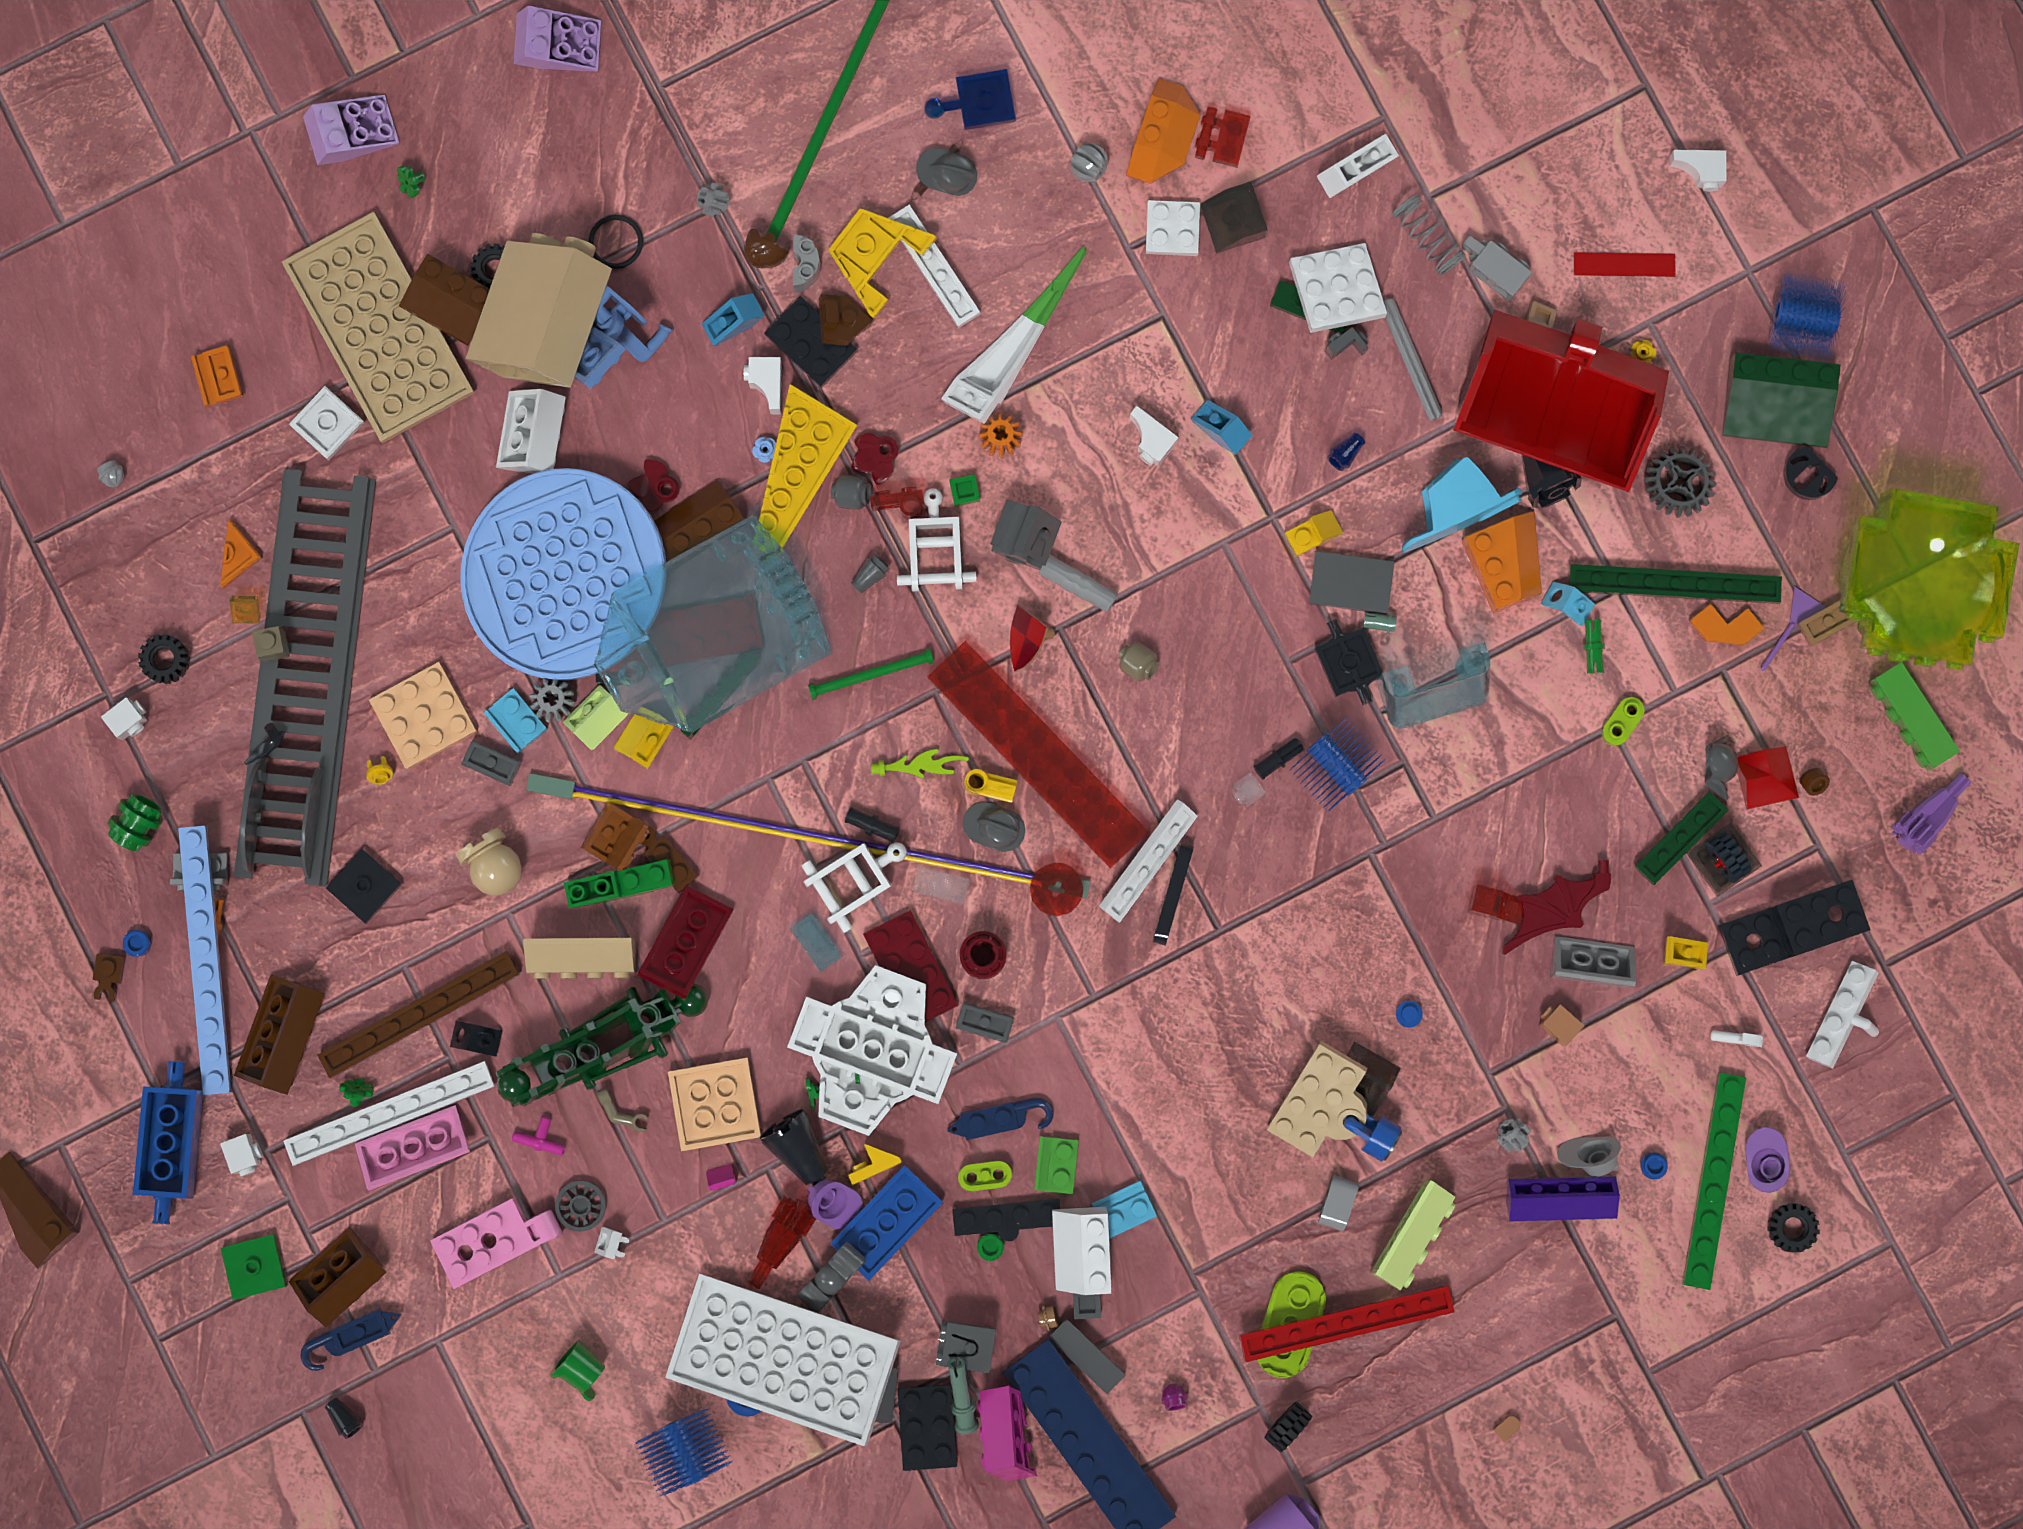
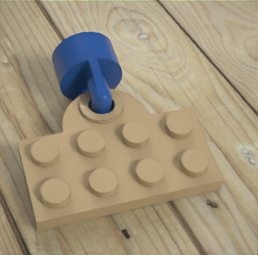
M1320 1041L1270 1122L1267 1131L1311 1157H1314L1326 1136L1335 1140H1347L1357 1135L1365 1140L1361 1150L1382 1162L1393 1151L1402 1134V1127L1382 1115L1377 1120L1367 1114V1102L1355 1089L1368 1068Z

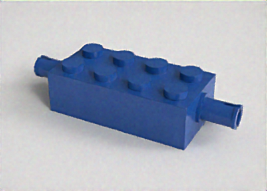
M168 1061L166 1085H163V1088L143 1086L132 1195L153 1196L155 1207L152 1223L170 1224L171 1200H174V1198H194L203 1091L188 1090L182 1087L185 1062Z

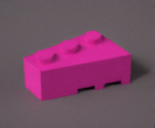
M1010 1386L979 1391L978 1411L982 1422L980 1438L983 1442L984 1451L981 1461L985 1472L1006 1481L1036 1477V1468H1030L1027 1453L1032 1451L1031 1442L1025 1443L1022 1426L1027 1425L1021 1392Z

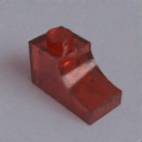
M1477 884L1473 887L1467 913L1521 925L1523 907L1521 901L1515 899L1517 896L1503 892V890Z

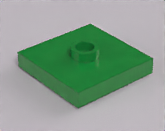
M275 1234L221 1248L232 1300L287 1287Z

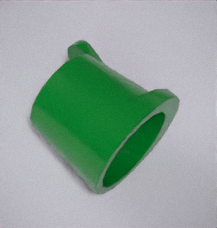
M578 1340L561 1357L549 1376L553 1379L561 1378L579 1390L586 1401H592L595 1398V1393L590 1387L601 1375L605 1365Z

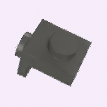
M1352 327L1344 334L1338 332L1327 341L1329 345L1325 352L1332 360L1353 344L1360 355L1363 356L1368 350V341L1362 332H1356Z

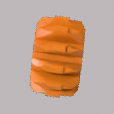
M997 413L996 421L992 416H989L987 420L990 425L983 423L980 425V428L985 431L978 434V439L985 440L981 444V448L987 449L991 446L989 450L990 456H993L996 450L999 451L1000 458H1004V450L1013 455L1014 450L1012 446L1020 448L1021 442L1017 439L1023 437L1022 431H1015L1020 427V423L1017 421L1010 424L1012 422V415L1010 414L1006 417V420H1002V413ZM1000 430L1005 431L1006 439L1002 437V440H997L995 432L999 434Z

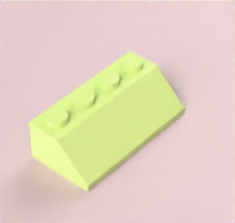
M1425 1180L1370 1273L1398 1290H1401L1403 1286L1408 1288L1415 1276L1412 1270L1417 1263L1420 1265L1423 1263L1429 1252L1425 1249L1429 1241H1435L1442 1230L1439 1224L1444 1217L1449 1218L1456 1206L1453 1203L1455 1196L1435 1182Z

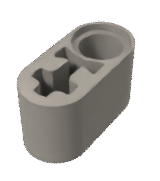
M1333 1175L1322 1205L1318 1223L1344 1232L1358 1192L1359 1183Z

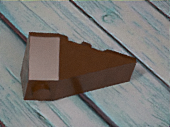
M10 1152L0 1159V1201L19 1248L35 1267L39 1269L80 1232Z

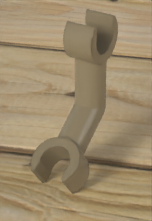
M607 1088L596 1093L612 1123L632 1126L639 1132L646 1130L645 1128H639L636 1125V1120L638 1118L647 1119V1115L638 1114L632 1116L618 1113Z

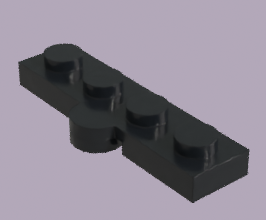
M1050 1199L952 1209L955 1236L998 1232L1002 1240L1010 1242L1017 1238L1019 1230L1053 1227L1052 1209H1060V1200Z

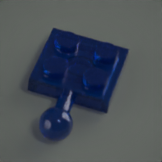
M1007 69L956 77L959 99L942 102L938 98H931L924 105L925 114L932 119L940 118L944 112L961 109L964 130L1016 122Z

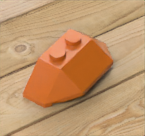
M1158 79L1134 145L1126 176L1152 184L1157 179L1185 164L1200 114L1183 86Z

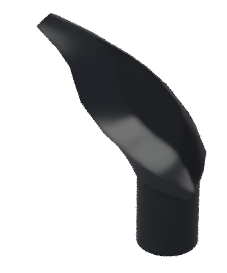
M273 723L267 724L264 729L269 738L262 742L259 748L244 762L245 765L265 757L276 749L283 740L285 731H278Z

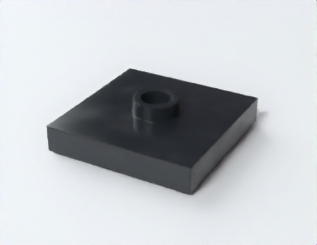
M361 849L326 889L361 921L367 924L402 884L364 849Z

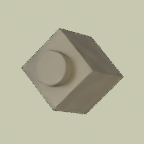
M279 626L252 632L257 658L261 661L268 662L290 657L285 631Z

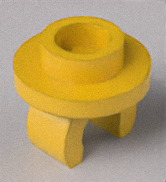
M384 756L381 757L382 762L379 765L373 766L371 760L367 761L368 770L366 778L370 783L382 785L393 777V770Z

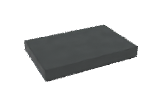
M1316 551L1309 604L1387 615L1394 561Z

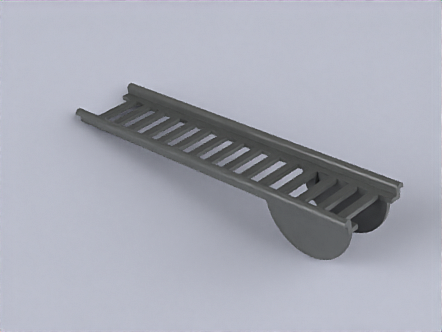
M287 469L283 473L264 629L279 626L282 629L283 627L335 632L333 647L287 642L289 654L332 658L330 673L278 668L279 659L268 662L260 660L249 756L259 748L262 742L269 738L264 729L269 723H273L278 731H285V733L321 736V751L276 748L265 757L247 765L234 878L252 879L254 863L303 868L304 884L327 887L375 479L354 475L352 491L301 486L302 470ZM299 497L351 502L349 517L297 512ZM296 523L347 528L346 543L294 538ZM293 549L344 554L343 569L291 564ZM290 575L341 580L340 594L288 590ZM286 601L338 606L337 619L333 621L285 616ZM277 679L329 684L327 699L275 694ZM276 705L325 710L324 726L273 721V707ZM267 758L319 763V767L315 769L312 778L265 773ZM264 784L309 788L306 803L262 799ZM261 810L303 814L302 830L259 826L263 816ZM257 837L301 841V857L256 852Z

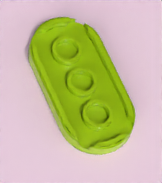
M1299 1271L1282 1276L1272 1290L1261 1329L1323 1315L1326 1295L1323 1286L1317 1278L1311 1274ZM1312 1347L1258 1359L1257 1361L1268 1374L1277 1378H1288L1305 1368Z

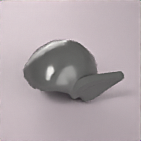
M1729 735L1708 744L1705 748L1706 776L1704 782L1707 787L1724 800H1727L1729 796L1723 783L1734 778L1738 770L1736 752L1731 747L1725 745L1730 740Z

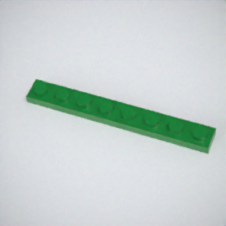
M1718 1073L1682 1285L1711 1290L1746 1077Z

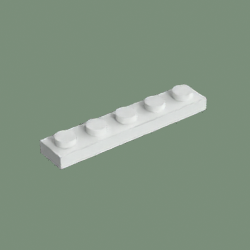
M910 205L889 217V219L927 232ZM901 240L958 328L980 315L979 309L935 243H933L924 256H921Z
M1178 799L1099 905L1103 911L1117 922H1121L1198 817L1188 806Z

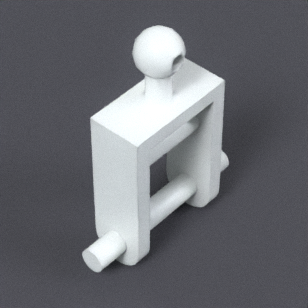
M928 489L924 493L923 500L928 506L929 518L909 519L911 575H897V586L912 585V592L919 591V585L955 583L956 590L962 589V583L977 581L976 571H961L959 517L939 518V505L943 500L942 493L938 489ZM953 528V536L916 538V529ZM954 547L955 572L918 574L917 548Z
M895 842L888 847L885 854L875 859L867 845L863 843L819 872H817L810 860L801 865L808 876V879L803 882L806 887L811 884L814 885L832 916L827 918L828 922L832 924L836 921L843 933L853 928L845 915L892 886L882 868L892 861L900 862L905 859L907 850L903 844ZM895 849L899 850V855L894 854ZM860 853H862L881 885L872 889L853 859ZM844 864L862 891L863 896L841 909L822 880V877Z

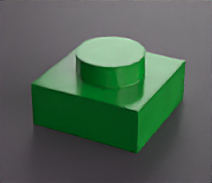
M975 474L949 479L954 507L980 502Z

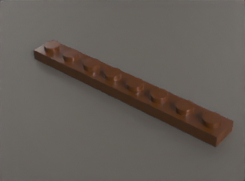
M506 951L317 1054L328 1077L333 1078L520 976L509 953Z

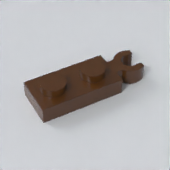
M648 825L647 830L650 832V836L641 843V845L649 847L644 852V855L651 863L666 859L670 860L675 886L672 887L680 893L686 885L689 886L699 876L664 836L657 840L655 830Z

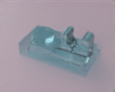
M812 913L790 928L820 972L842 958Z

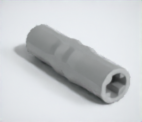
M1049 555L1046 566L1042 565L1041 570H1039V575L1105 612L1110 610L1118 595L1117 592L1094 580L1089 575L1083 574L1080 570L1067 565Z

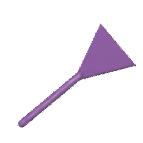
M1794 586L1790 624L1761 666V670H1766L1793 628L1799 622L1827 607Z

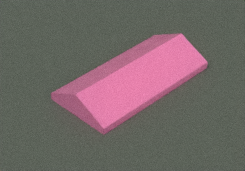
M456 1105L355 1143L368 1191L470 1152L467 1133Z

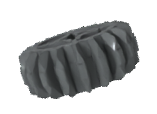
M1684 446L1679 448L1678 454L1674 447L1668 450V454L1662 451L1659 453L1660 459L1653 458L1651 461L1654 467L1646 469V472L1651 476L1645 477L1644 482L1652 484V486L1647 487L1645 492L1654 493L1649 501L1651 503L1656 500L1660 502L1656 507L1657 510L1662 509L1663 506L1667 507L1665 511L1667 516L1673 510H1675L1676 518L1681 517L1682 511H1684L1687 517L1692 515V509L1699 513L1702 510L1701 505L1707 506L1710 503L1706 497L1712 498L1715 494L1709 489L1717 484L1714 480H1709V478L1715 476V471L1707 472L1711 462L1703 464L1701 460L1704 458V454H1700L1697 458L1694 457L1695 449L1693 448L1688 454H1686ZM1674 463H1684L1693 469L1684 471L1678 465H1674ZM1665 467L1668 471L1669 484L1662 488L1660 475ZM1689 476L1683 485L1672 487L1678 477L1679 479H1685ZM1698 476L1700 490L1697 497H1695L1692 480ZM1677 493L1682 499L1686 498L1687 501H1676L1668 497V495Z

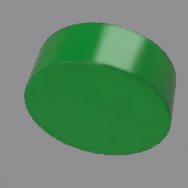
M994 1234L982 1236L977 1243V1252L986 1261L997 1260L1004 1250L1002 1240Z

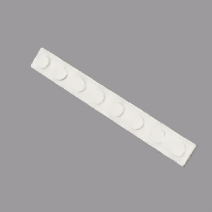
M484 1061L286 1139L283 1142L292 1166H296L495 1087L487 1063Z

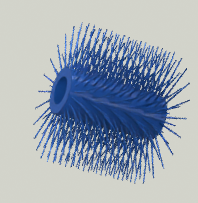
M1788 275V285L1786 280V285L1783 282L1785 291L1782 289L1781 281V297L1779 290V299L1777 298L1775 312L1773 313L1775 329L1773 328L1772 333L1776 340L1774 345L1776 343L1777 347L1778 344L1775 332L1777 337L1779 334L1781 339L1779 343L1784 341L1785 347L1786 344L1791 345L1795 341L1796 348L1798 345L1801 350L1802 346V351L1804 348L1805 352L1806 342L1807 347H1811V351L1813 348V352L1815 349L1816 353L1818 346V348H1822V352L1823 349L1824 353L1826 350L1827 354V344L1830 349L1828 341L1831 347L1833 341L1834 348V334L1836 341V332L1838 333L1840 318H1843L1841 317L1842 311L1840 308L1842 303L1840 288L1838 291L1836 287L1834 289V285L1832 288L1831 284L1829 291V289H1825V286L1823 288L1821 283L1819 287V282L1817 285L1816 280V290L1814 293L1812 289L1814 284L1813 286H1808V280L1807 283H1803L1802 277L1800 280L1799 276L1798 283H1802V285L1799 284V290L1797 279L1794 282L1793 278L1791 280L1790 276L1789 279Z
M1345 720L1329 734L1323 735L1307 750L1308 753L1292 767L1294 768L1310 754L1312 757L1297 771L1312 758L1315 762L1300 776L1316 762L1319 765L1306 778L1320 766L1323 768L1307 785L1323 771L1326 772L1308 791L1327 775L1330 776L1312 795L1331 779L1334 780L1317 798L1323 795L1335 783L1338 785L1319 804L1339 787L1341 788L1340 792L1324 807L1343 791L1346 793L1328 811L1346 796H1350L1368 779L1367 777L1383 763V761L1364 775V772L1381 757V755L1361 771L1360 768L1375 755L1373 753L1359 767L1356 766L1375 746L1353 763L1352 760L1370 743L1351 759L1348 757L1366 739L1347 755L1344 753L1363 734L1342 751L1341 747L1358 731L1341 746H1338L1337 743L1353 728L1345 733L1337 742L1333 741L1349 724L1331 739L1329 735Z
M708 1409L701 1410L690 1416L688 1415L687 1418L675 1420L635 1442V1444H638L660 1434L659 1437L637 1448L638 1450L656 1443V1445L648 1447V1449L640 1453L643 1454L655 1450V1452L648 1454L647 1457L645 1456L641 1460L651 1458L661 1452V1455L654 1457V1459L649 1460L644 1465L657 1462L664 1457L666 1458L648 1467V1470H651V1468H657L665 1463V1466L652 1472V1475L653 1473L655 1475L664 1471V1473L654 1477V1481L666 1475L668 1476L653 1486L661 1485L669 1480L667 1485H662V1488L660 1487V1489L655 1490L656 1492L664 1488L666 1489L668 1486H674L659 1494V1497L670 1492L672 1493V1491L674 1492L679 1488L697 1483L710 1474L715 1473V1471L720 1470V1468L723 1469L725 1465L727 1466V1464L732 1463V1461L718 1466V1463L728 1459V1456L723 1457V1459L719 1458V1456L724 1455V1451L723 1453L721 1451L712 1455V1453L717 1452V1450L720 1451L726 1445L708 1450L723 1441L720 1440L712 1444L710 1443V1445L708 1444L721 1435L710 1437L702 1442V1439L717 1432L716 1429V1431L703 1434V1432L713 1428V1425L696 1431L701 1426L703 1427L710 1423L711 1420L713 1421V1419H710L701 1424L699 1423V1421L709 1417L708 1414L696 1420L694 1419V1421L692 1420V1418L700 1416V1414L705 1413Z

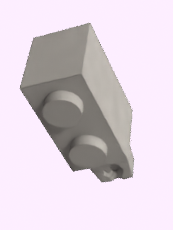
M1469 236L1462 245V248L1471 255L1469 260L1472 264L1468 271L1508 302L1513 299L1532 274L1529 270V265L1520 258H1513L1508 254L1509 250L1499 242L1495 244L1491 240L1489 243L1483 240L1480 243L1472 236Z

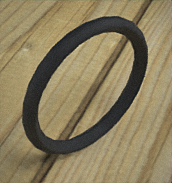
M609 215L600 219L592 227L588 242L594 245L596 231L608 221L620 220L631 225L638 237L637 249L631 258L622 263H609L600 258L596 251L593 256L594 259L612 269L624 268L632 264L639 257L643 248V234L639 226L632 219L623 215Z

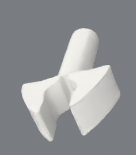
M1713 1030L1710 1035L1712 1041L1742 1044L1744 1046L1762 1047L1763 1037L1755 1034Z

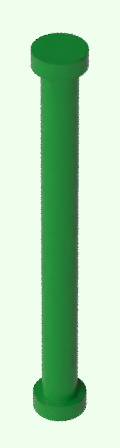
M930 648L924 649V653L815 686L813 683L809 684L808 688L812 700L817 699L818 695L927 662L929 665L933 664L934 661Z

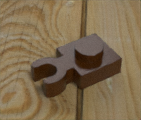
M96 954L93 980L100 981V985L94 991V999L100 1000L101 993L107 990L109 993L108 1001H115L116 991L113 985L114 983H122L125 957Z

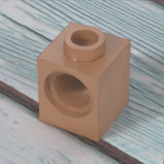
M1561 1004L1556 1005L1555 1008L1550 1005L1540 1016L1543 1021L1539 1026L1563 1047L1567 1046L1584 1027Z

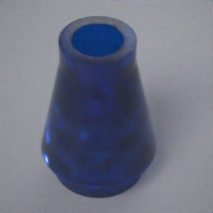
M1354 432L1349 438L1330 449V454L1327 456L1328 461L1339 471H1343L1345 468L1348 469L1361 447L1365 444V440L1358 433Z

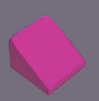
M731 1164L708 1170L706 1173L708 1187L711 1191L734 1185L737 1182Z

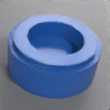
M132 930L125 935L123 948L130 956L142 957L149 952L151 939L143 931Z

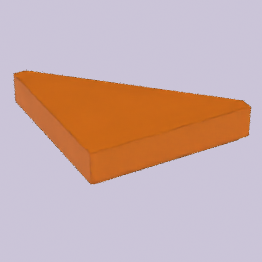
M231 520L227 522L222 576L219 584L223 589L262 559Z

